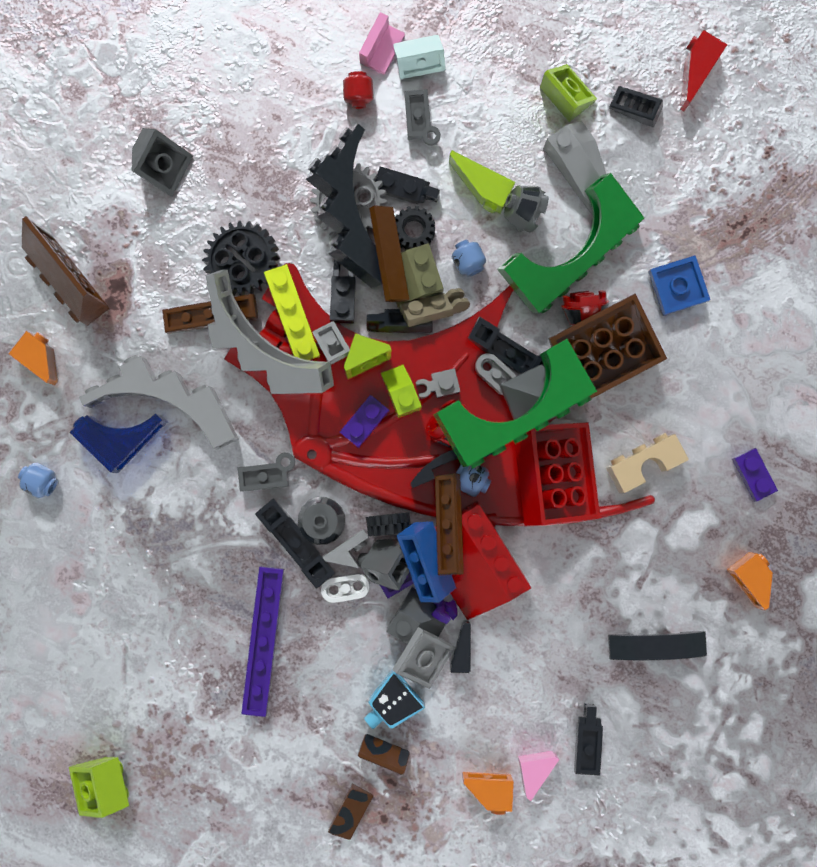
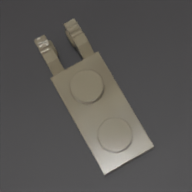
M456 288L450 289L446 294L443 293L400 304V311L407 325L411 327L450 317L462 311L464 312L470 307V302L464 297V291Z

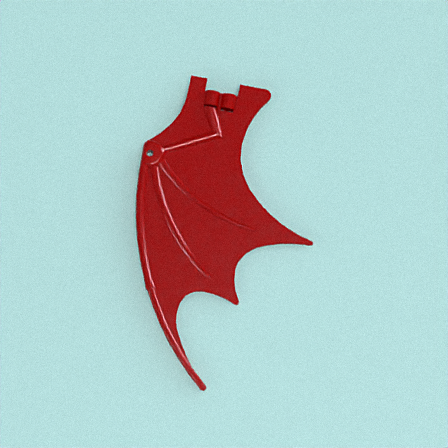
M285 263L284 265L287 264L311 332L330 323V315L313 298L304 284L297 267L292 263ZM509 285L480 311L460 323L437 333L412 340L383 341L374 339L390 345L391 359L348 379L344 369L347 359L345 357L331 364L334 386L323 393L271 394L266 370L243 372L253 377L269 391L280 408L288 428L294 458L363 495L395 507L436 517L435 479L414 488L410 486L414 477L428 463L438 456L453 450L431 440V436L425 428L431 417H434L433 414L442 410V405L454 399L455 401L459 400L461 404H465L467 410L472 415L490 422L513 421L504 395L497 393L475 371L477 359L487 353L477 347L467 337L479 317H482L498 328L503 310L514 290ZM268 287L261 299L276 308ZM275 309L269 316L264 329L259 334L281 351L293 356L278 311ZM335 323L350 349L355 332L345 328L340 323ZM313 335L320 357L311 359L310 361L327 362L319 344L317 343ZM237 347L230 348L224 360L241 370ZM484 363L483 369L490 371L491 366L488 363ZM404 365L418 396L420 393H425L427 388L425 385L416 386V381L420 379L432 381L431 374L455 368L460 393L436 398L435 392H431L428 397L419 398L422 406L421 410L398 418L381 373ZM371 395L388 408L389 413L361 447L358 448L345 438L340 431ZM557 417L548 420V422L551 423ZM512 440L505 445L507 448L505 451L496 456L492 454L485 457V462L481 464V466L489 471L487 479L491 480L487 491L485 493L480 491L476 497L461 491V510L478 500L494 527L496 525L524 526L515 443ZM310 451H316L317 455L314 459L308 457ZM459 459L432 469L434 477L456 473L461 463ZM648 495L618 505L599 506L600 518L651 505L655 502V498L652 495ZM581 520V521H573V522H565V523H556V524H548V525L569 524V523H577V522H583V521H589V520Z

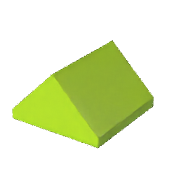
M568 64L549 69L543 75L540 89L568 122H571L597 100L595 95Z
M355 333L344 365L347 378L350 379L391 359L390 345Z

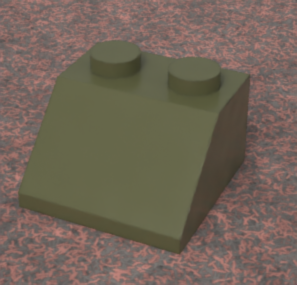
M429 243L402 252L410 300L396 302L398 309L400 304L443 294L444 288Z

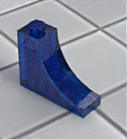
M155 413L151 418L139 425L128 428H112L104 425L95 417L86 415L74 422V428L69 433L110 473H119L168 421Z

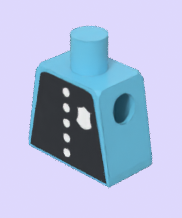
M391 670L370 696L368 703L373 710L364 719L372 729L377 727L382 721L392 729L423 710L425 703L402 676Z

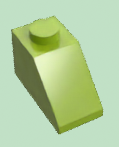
M404 365L381 373L398 418L421 410V403Z

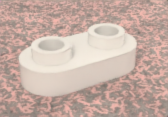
M363 574L333 577L323 583L321 593L323 598L331 603L360 599L369 592L370 582ZM354 582H361L363 585L362 589L356 590L353 586ZM332 585L338 587L339 591L337 594L330 592Z

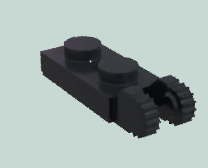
M334 259L333 276L331 279L330 322L354 324L356 278L349 270L348 276H340L341 264Z

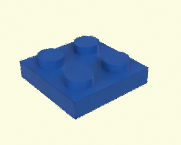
M696 255L648 271L663 316L711 300Z

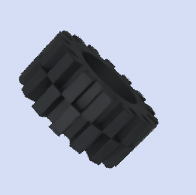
M408 206L407 210H400V214L395 216L400 248L404 247L406 251L428 243L431 245L435 235V221L432 219L431 213L428 214L425 208L420 210L419 206H415L413 209H411V206ZM411 221L419 222L423 227L422 234L415 238L408 236L405 232L407 223Z
M410 512L366 517L368 536L401 533L411 525Z

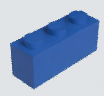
M433 521L414 522L397 535L420 602L439 603L456 589L452 575H438L437 532Z

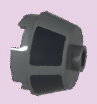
M518 185L506 198L504 217L520 232L524 230L531 233L539 226L535 222L540 214L546 213L549 197L544 195L546 192L542 191L539 186Z
M316 497L309 500L301 508L298 515V527L301 535L309 542L316 545H327L334 542L342 534L345 527V514L342 507L335 500L327 497Z

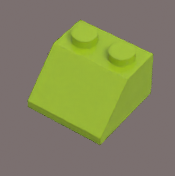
M104 757L69 767L79 816L103 818L129 806V791L124 784L122 775L123 765L118 757Z

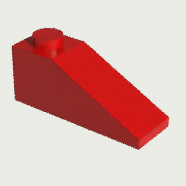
M705 30L702 31L698 38L694 36L686 48L690 52L684 60L680 110L683 112L689 106L728 45Z

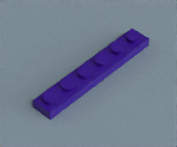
M259 567L242 715L267 716L285 570L282 568Z

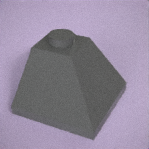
M142 128L132 148V172L172 197L193 155L158 130Z
M543 365L534 367L499 384L513 420L529 411L541 395L545 380Z
M411 587L388 625L386 632L408 645L418 627L439 637L446 624L431 615L436 609L433 602H420L416 589Z

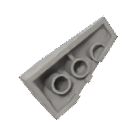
M578 121L565 125L548 137L543 149L592 215L591 203L585 190L601 175L606 174L595 138L584 123Z

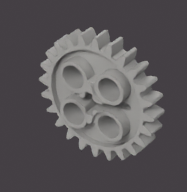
M357 163L355 169H353L354 191L358 183L361 186L354 193L355 201L366 231L369 227L373 230L369 208L374 205L382 206L388 204L387 200L381 198L387 193L386 190H379L383 183L382 181L375 182L378 177L377 174L373 173L369 176V167L361 171V164ZM312 189L311 191L317 197L311 198L310 201L317 206L313 207L311 211L319 213L321 210L319 205L326 196L318 189ZM364 192L371 194L370 200L366 203L359 201L360 195ZM317 216L314 218L316 222H321ZM322 222L320 227L324 230L329 226ZM329 227L328 234L331 236L335 231Z

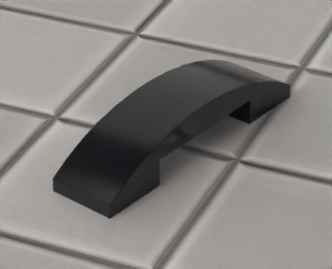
M482 317L477 319L467 337L485 353L495 355L508 368L519 374L539 365L544 366L540 354L535 355L499 332V328Z
M450 450L428 463L410 483L411 488L435 479L432 469L458 459L455 452Z
M274 498L255 513L266 529L275 536L302 569L301 571L316 589L335 574V571L323 559V555L315 545L301 535L296 522Z
M687 631L670 634L608 635L610 660H674L707 656L706 631Z

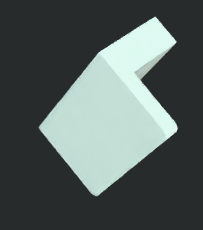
M439 35L393 44L400 79L446 70L444 48Z

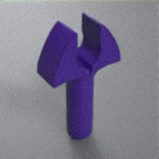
M454 599L450 602L444 600L439 603L433 602L436 609L431 615L440 622L448 624L451 619L454 620L458 616L457 605Z

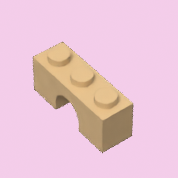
M663 433L653 438V444L646 447L644 443L632 449V455L626 458L624 455H620L611 460L612 465L606 469L619 493H626L646 482L642 475L641 467L647 459L655 461L661 472L668 471L689 460L676 434L667 436L666 433Z

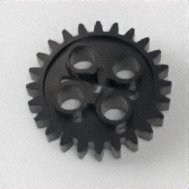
M238 221L237 227H234L230 222L228 230L221 226L222 234L213 233L215 241H207L211 248L203 250L208 256L202 259L205 265H207L203 270L207 274L228 270L233 296L236 295L237 291L240 296L245 295V291L254 294V288L261 292V284L268 285L264 272L279 267L274 262L280 259L278 253H275L279 248L274 244V238L272 235L269 236L267 229L262 230L259 224H256L253 228L250 221L246 223L245 227L241 221ZM241 240H245L243 245L237 246ZM227 246H231L243 259H245L253 268H255L256 271L252 272L251 270H249L242 261L237 259L232 252L226 249ZM262 254L258 261H253L255 256ZM229 257L227 262L221 264L223 258ZM245 271V275L237 279L238 274Z

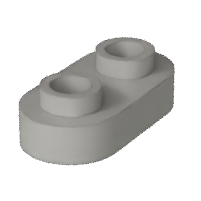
M483 354L475 363L476 373L501 395H503L499 385L501 380H510L516 377L493 354ZM484 363H488L491 366L490 371L483 369Z

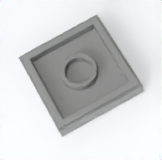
M418 627L392 670L396 674L430 689L455 646Z

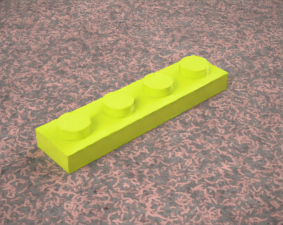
M287 264L265 271L264 275L293 356L304 360L320 357Z

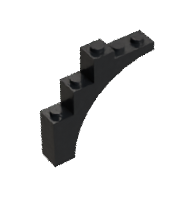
M357 123L353 127H346L339 136L341 141L338 146L335 145L324 157L320 159L315 158L308 167L310 173L306 180L326 196L319 205L321 210L317 217L338 233L330 243L332 247L328 254L369 287L374 288L382 285L376 245L369 237L361 221L353 187L354 160L358 144L365 131Z

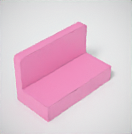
M379 13L359 52L360 64L383 75L386 74L395 57L393 44L402 42L405 37L404 32L389 25L388 15Z

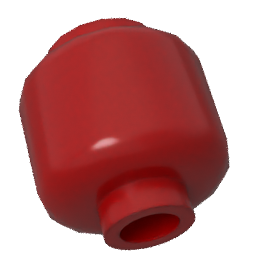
M363 71L350 72L343 80L344 101L351 104L353 109H364L366 104L371 103L374 99L373 80Z

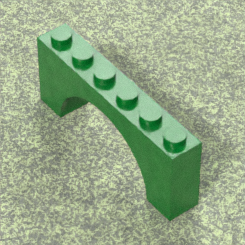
M612 173L601 175L585 190L592 207V226L587 241L575 256L560 265L545 267L530 261L522 253H514L497 269L532 313H545L553 306L552 302L557 297L560 298L567 294L572 283L582 280L588 274L587 270L592 265L600 264L605 259L604 255L609 250L612 251L619 247L623 242L621 239L627 234L630 235L638 230L640 227L639 223L645 219Z
M568 339L540 354L545 370L544 386L536 403L521 417L508 422L482 420L467 411L459 400L433 414L462 467L470 465L473 469L485 462L483 457L488 454L498 455L507 449L505 445L512 440L516 444L527 438L526 432L535 428L536 431H539L549 425L548 420L556 416L559 419L571 412L569 407L576 403L580 407L592 400L590 395L597 392Z

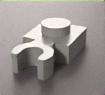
M455 368L431 374L432 381L425 379L416 381V386L425 385L427 388L425 393L418 395L419 398H426L431 392H435L436 398L460 393Z

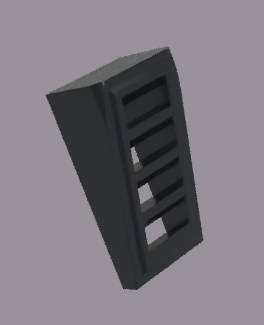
M618 86L609 109L654 128L663 108V99ZM623 95L626 96L624 105H619ZM632 99L635 100L633 108H629ZM641 103L644 104L642 111H638ZM650 107L653 108L651 115L647 114Z
M464 620L461 625L450 664L451 673L471 672V624L469 620Z

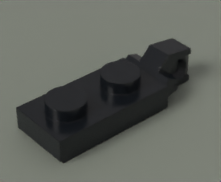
M379 167L378 177L375 182L382 181L383 186L379 190H386V195L415 204L424 203L425 200L437 203L440 190L429 186L430 182L395 170Z
M385 309L384 313L367 314V331L382 333H433V321L409 327L400 309Z
M584 703L583 717L578 716L574 761L575 774L600 776L603 726L601 718H596L597 707L594 704Z

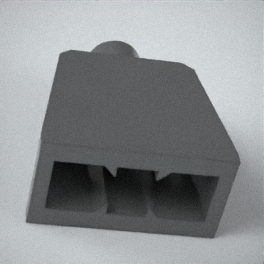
M398 538L377 540L368 553H360L358 556V565L362 568L368 579L375 584L399 590L409 573Z

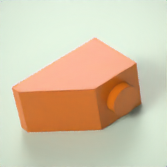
M26 331L8 354L46 383L56 385L58 379L54 349L47 344L49 340L39 332L32 334Z
M748 552L730 566L727 571L756 608L767 610L770 604L773 572L768 567L770 563L762 554Z
M462 772L464 785L486 810L497 815L512 812L514 781L511 774Z

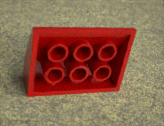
M589 422L550 424L539 431L533 428L526 432L528 437L515 444L524 527L600 518Z
M478 500L461 510L464 574L452 575L456 589L450 593L467 620L510 602L531 589L529 581Z

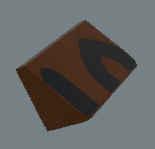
M369 734L364 735L358 751L359 758L400 775H404L410 755L408 750Z
M352 783L329 826L328 833L351 840L374 795Z

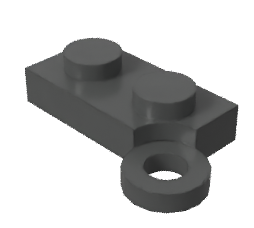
M428 89L404 91L408 140L422 139L429 146L436 145L440 141L441 133L437 127L430 124ZM430 132L436 135L432 140L427 137V134Z
M284 452L278 455L276 463L237 467L240 492L289 486L288 471H291L295 466L294 456ZM285 457L290 460V464L287 467L281 464V460Z

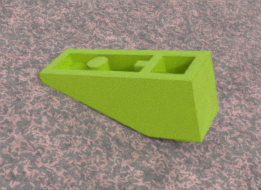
M452 150L449 156V163L477 201L483 205L486 211L501 214L506 198L512 192L516 182Z

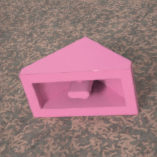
M553 751L518 756L524 793L530 801L559 761L558 756Z

